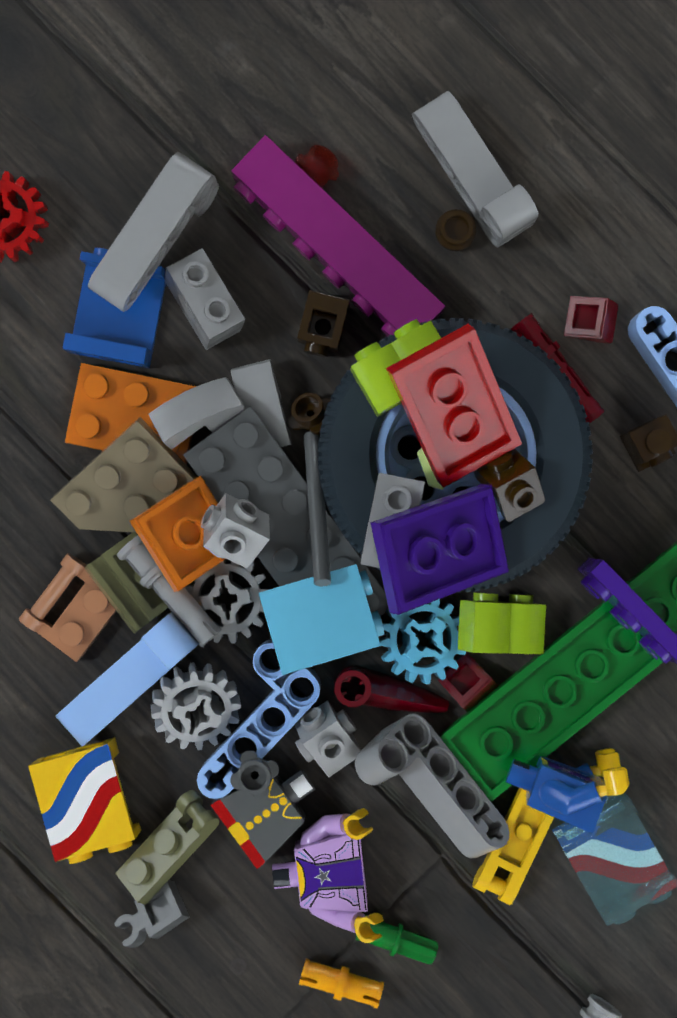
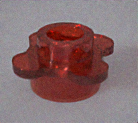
M314 145L308 150L306 155L298 154L295 158V163L320 187H324L328 180L335 181L339 177L337 170L338 160L324 146Z

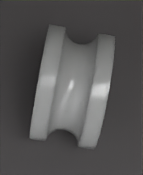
M590 994L587 998L589 1006L587 1008L582 1007L580 1010V1015L583 1018H622V1014L613 1005L594 994Z

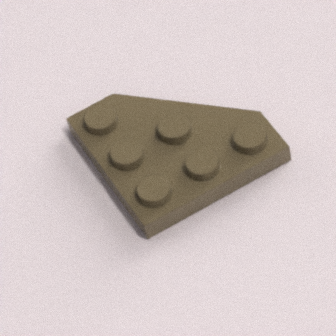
M139 417L62 487L50 501L78 529L136 533L129 522L131 519L198 476Z

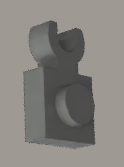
M168 880L146 905L137 903L136 900L134 901L138 910L136 914H124L114 924L116 928L126 929L132 925L131 936L125 939L122 944L124 947L136 948L145 941L147 934L149 938L159 939L190 918L175 882Z

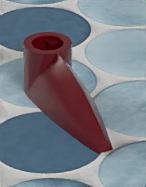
M359 666L345 667L338 673L335 679L334 692L336 697L343 705L348 707L366 705L382 709L422 713H446L448 710V700L404 680ZM352 676L360 678L359 685L365 684L363 691L357 690L354 696L346 694L347 688L342 689L341 687L342 682H349Z

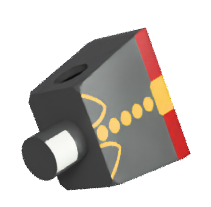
M302 769L285 782H283L279 775L272 778L268 786L269 795L262 800L255 799L252 794H248L242 789H233L225 797L213 799L211 807L256 869L261 867L305 821L306 813L298 802L316 789ZM259 774L256 775V776H254V777H252V778H254V779L258 778V777H259Z

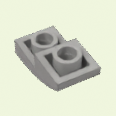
M271 359L231 369L234 389L245 408L247 409L249 406L253 408L280 447L291 445L292 439L282 408L281 394Z
M224 377L187 390L160 405L148 415L162 442L172 450L203 426H206L213 433L246 408L230 380Z

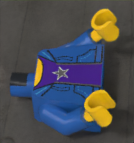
M613 748L596 751L597 765L590 767L585 763L574 768L543 756L539 757L536 767L513 759L505 781L526 790V803L528 806L592 834L607 796L621 795L629 786L627 769L621 767L619 754Z

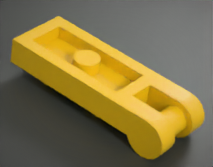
M521 788L518 789L504 818L509 828L507 844L502 848L487 853L472 883L473 888L483 893L488 890L498 895L499 901L511 905L515 900L554 817L528 806L526 803V790ZM498 866L510 871L509 876L505 880L495 876Z

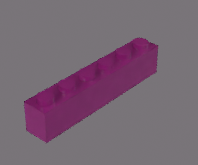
M266 135L231 170L236 182L233 186L234 190L250 205L254 201L260 204L266 210L263 214L265 220L278 232L285 228L296 239L292 243L293 246L307 260L310 261L315 257L326 268L322 271L323 275L338 289L343 285L355 295L351 300L354 305L367 317L374 313L384 323L381 330L387 336L390 334L394 335L396 330L415 319L419 323L436 320L443 313L445 305Z

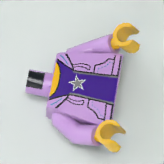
M361 808L351 815L331 814L324 815L303 831L300 840L295 842V862L272 864L274 889L298 887L300 906L302 908L309 909L312 915L336 927L356 933L360 941L371 943L382 938V935L374 933L370 924L376 925L383 922V917L379 913H372L368 916H364L362 913L368 912L361 839L372 832L373 827L364 828L359 823V819L369 814L367 809Z

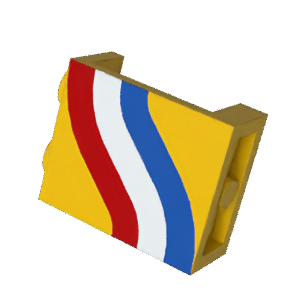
M115 737L42 757L28 766L55 862L68 859L69 864L79 863L93 857V851L108 848L109 853L122 851L133 845L132 840H135L141 831L139 823L132 824L114 758L119 754V749Z

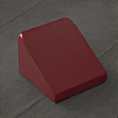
M570 296L564 336L611 344L614 338L618 304L609 298Z
M466 652L465 655L456 661L459 666L457 670L450 667L445 672L446 678L444 680L438 678L437 680L460 706L468 712L496 689L498 685Z

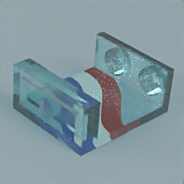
M625 792L606 799L593 834L566 822L552 829L607 926L612 923L618 925L629 921L636 915L637 909L649 902L657 904L671 896L672 889L677 887V879L665 865L638 818L636 807Z

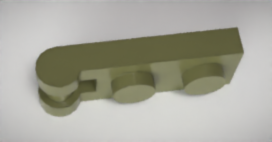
M189 790L180 796L177 800L176 808L115 873L137 903L146 905L219 825V818L212 810H206L202 806L203 799L195 790ZM191 818L193 820V827L189 830L185 824Z

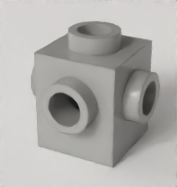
M225 493L217 506H209L201 521V528L204 529L203 547L216 557L226 558L245 568L250 566L270 540L269 514L259 510L250 501L237 499Z
M328 700L318 707L309 709L294 724L300 737L295 742L298 750L308 763L315 760L328 777L354 761L361 751L353 735V732L357 730L354 723L343 709L337 713Z

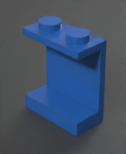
M94 248L93 253L81 251L80 260L86 267L73 334L65 333L62 349L70 354L150 369L166 286L165 269L162 266H158L133 305L123 312L88 288L93 272L109 249Z

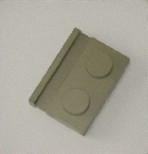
M132 532L99 558L86 565L85 570L135 634L169 607L152 587L147 589L139 583L141 580L140 576L126 560H120L117 557V553L137 536L135 532Z

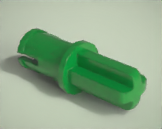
M385 922L376 925L370 924L372 931L376 934H381L382 938L369 944L388 950L389 955L392 957L397 953L427 965L434 962L438 952V942L436 940L405 930L401 923L397 927Z

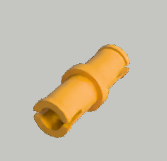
M306 958L299 985L334 994L333 999L341 1001L342 997L378 1009L384 982L350 973V968L342 966L340 970Z

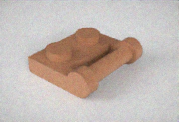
M67 553L60 562L62 568L33 607L24 610L19 617V621L30 630L37 632L75 662H78L116 613V609L85 570L86 564L70 553ZM74 577H79L85 584L55 624H50L44 619Z

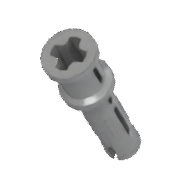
M138 535L117 553V557L120 560H126L140 576L141 580L139 583L147 589L153 588L196 639L200 647L206 645L208 641H211L222 631L185 587L180 591H173Z

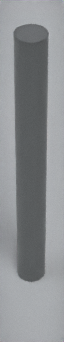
M309 431L304 434L313 578L314 585L323 587L331 584L325 497L318 469L320 434L314 435Z

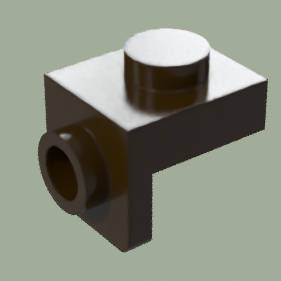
M516 449L473 471L475 478L481 484H492L494 497L497 500L502 517L508 522L545 502L536 468Z

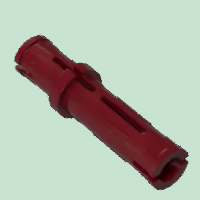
M532 313L510 328L512 331L517 332L518 337L524 336L533 342L534 347L539 346L548 354L547 357L549 359L553 358L561 367L559 369L561 373H566L572 382L570 386L572 389H576L581 399L579 400L580 405L583 404L587 415L585 418L586 422L591 423L605 412L574 369L565 360L559 351L561 347L557 341L553 342Z

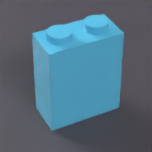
M357 564L331 571V584L328 586L314 585V578L310 577L259 592L282 675L381 646L378 637L385 635L378 610L371 612L366 596L372 595L373 591L366 570L359 572Z

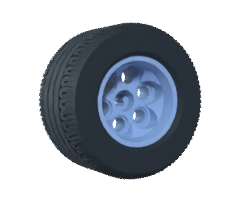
M450 318L449 321L445 319L431 320L441 338L466 324L475 328L522 442V445L515 449L536 468L545 497L543 504L510 522L502 517L495 498L509 572L461 591L473 592L479 591L482 588L485 590L496 587L500 583L510 582L516 576L520 577L529 572L532 566L536 567L544 561L547 554L551 555L559 546L558 542L563 541L568 535L570 525L574 526L580 514L578 509L583 508L587 497L584 493L588 491L591 478L588 475L592 473L593 459H590V455L593 454L592 440H589L591 431L589 422L585 421L587 415L584 406L579 403L581 399L576 389H572L570 386L572 382L565 372L561 373L559 370L561 367L554 359H549L547 357L548 354L539 346L534 347L532 341L524 336L518 337L517 332L508 328L500 329V325L489 322L482 324L481 320L468 319V321H464L463 318ZM390 334L380 340L379 345L382 348L394 342L397 338L395 335ZM347 370L340 380L341 383L336 386L331 396L332 399L328 402L324 413L325 417L322 420L318 443V469L320 471L319 477L324 497L335 523H337L340 531L353 548L362 555L378 473L408 479L425 477L419 458L407 460L398 452V443L402 438L414 437L418 440L402 403L377 417L352 372ZM471 472L444 487L443 490L433 487L431 497L426 501H421L420 505L451 495L458 487L471 488L481 483L475 478L474 472Z

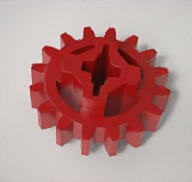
M4 171L0 180V217L5 215V211L10 214L9 218H3L0 223V263H2L5 254L13 262L18 261V251L20 250L25 251L29 255L33 254L29 244L33 240L43 243L44 239L37 233L38 229L49 227V223L40 217V214L48 211L47 205L44 202H36L42 194L36 187L28 189L29 182L22 176L14 183V176L9 171ZM16 194L24 199L28 212L17 207L18 199H16ZM20 232H22V234H21L20 236H18L16 239L13 240V238H14L16 235H18Z

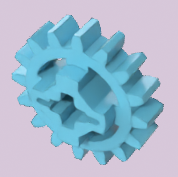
M440 599L400 615L389 613V608L386 610L391 621L389 624L382 623L384 631L387 633L386 637L379 639L381 646L388 648V651L381 656V659L384 662L395 661L391 672L399 675L406 670L405 680L413 683L419 674L422 683L430 684L431 674L433 673L441 680L446 678L444 671L446 666L457 670L459 666L453 658L455 654L465 655L466 651L458 650L459 631L457 626H459V616H450L454 608L452 604L446 603L439 608ZM416 612H431V615H427L423 621H415L409 617ZM411 628L425 632L426 639L434 649L418 645L419 639ZM445 629L447 630L446 647L443 645L442 634ZM398 630L402 632L403 642L399 650L397 647ZM422 657H431L436 660L424 666L413 665L415 662L418 663Z

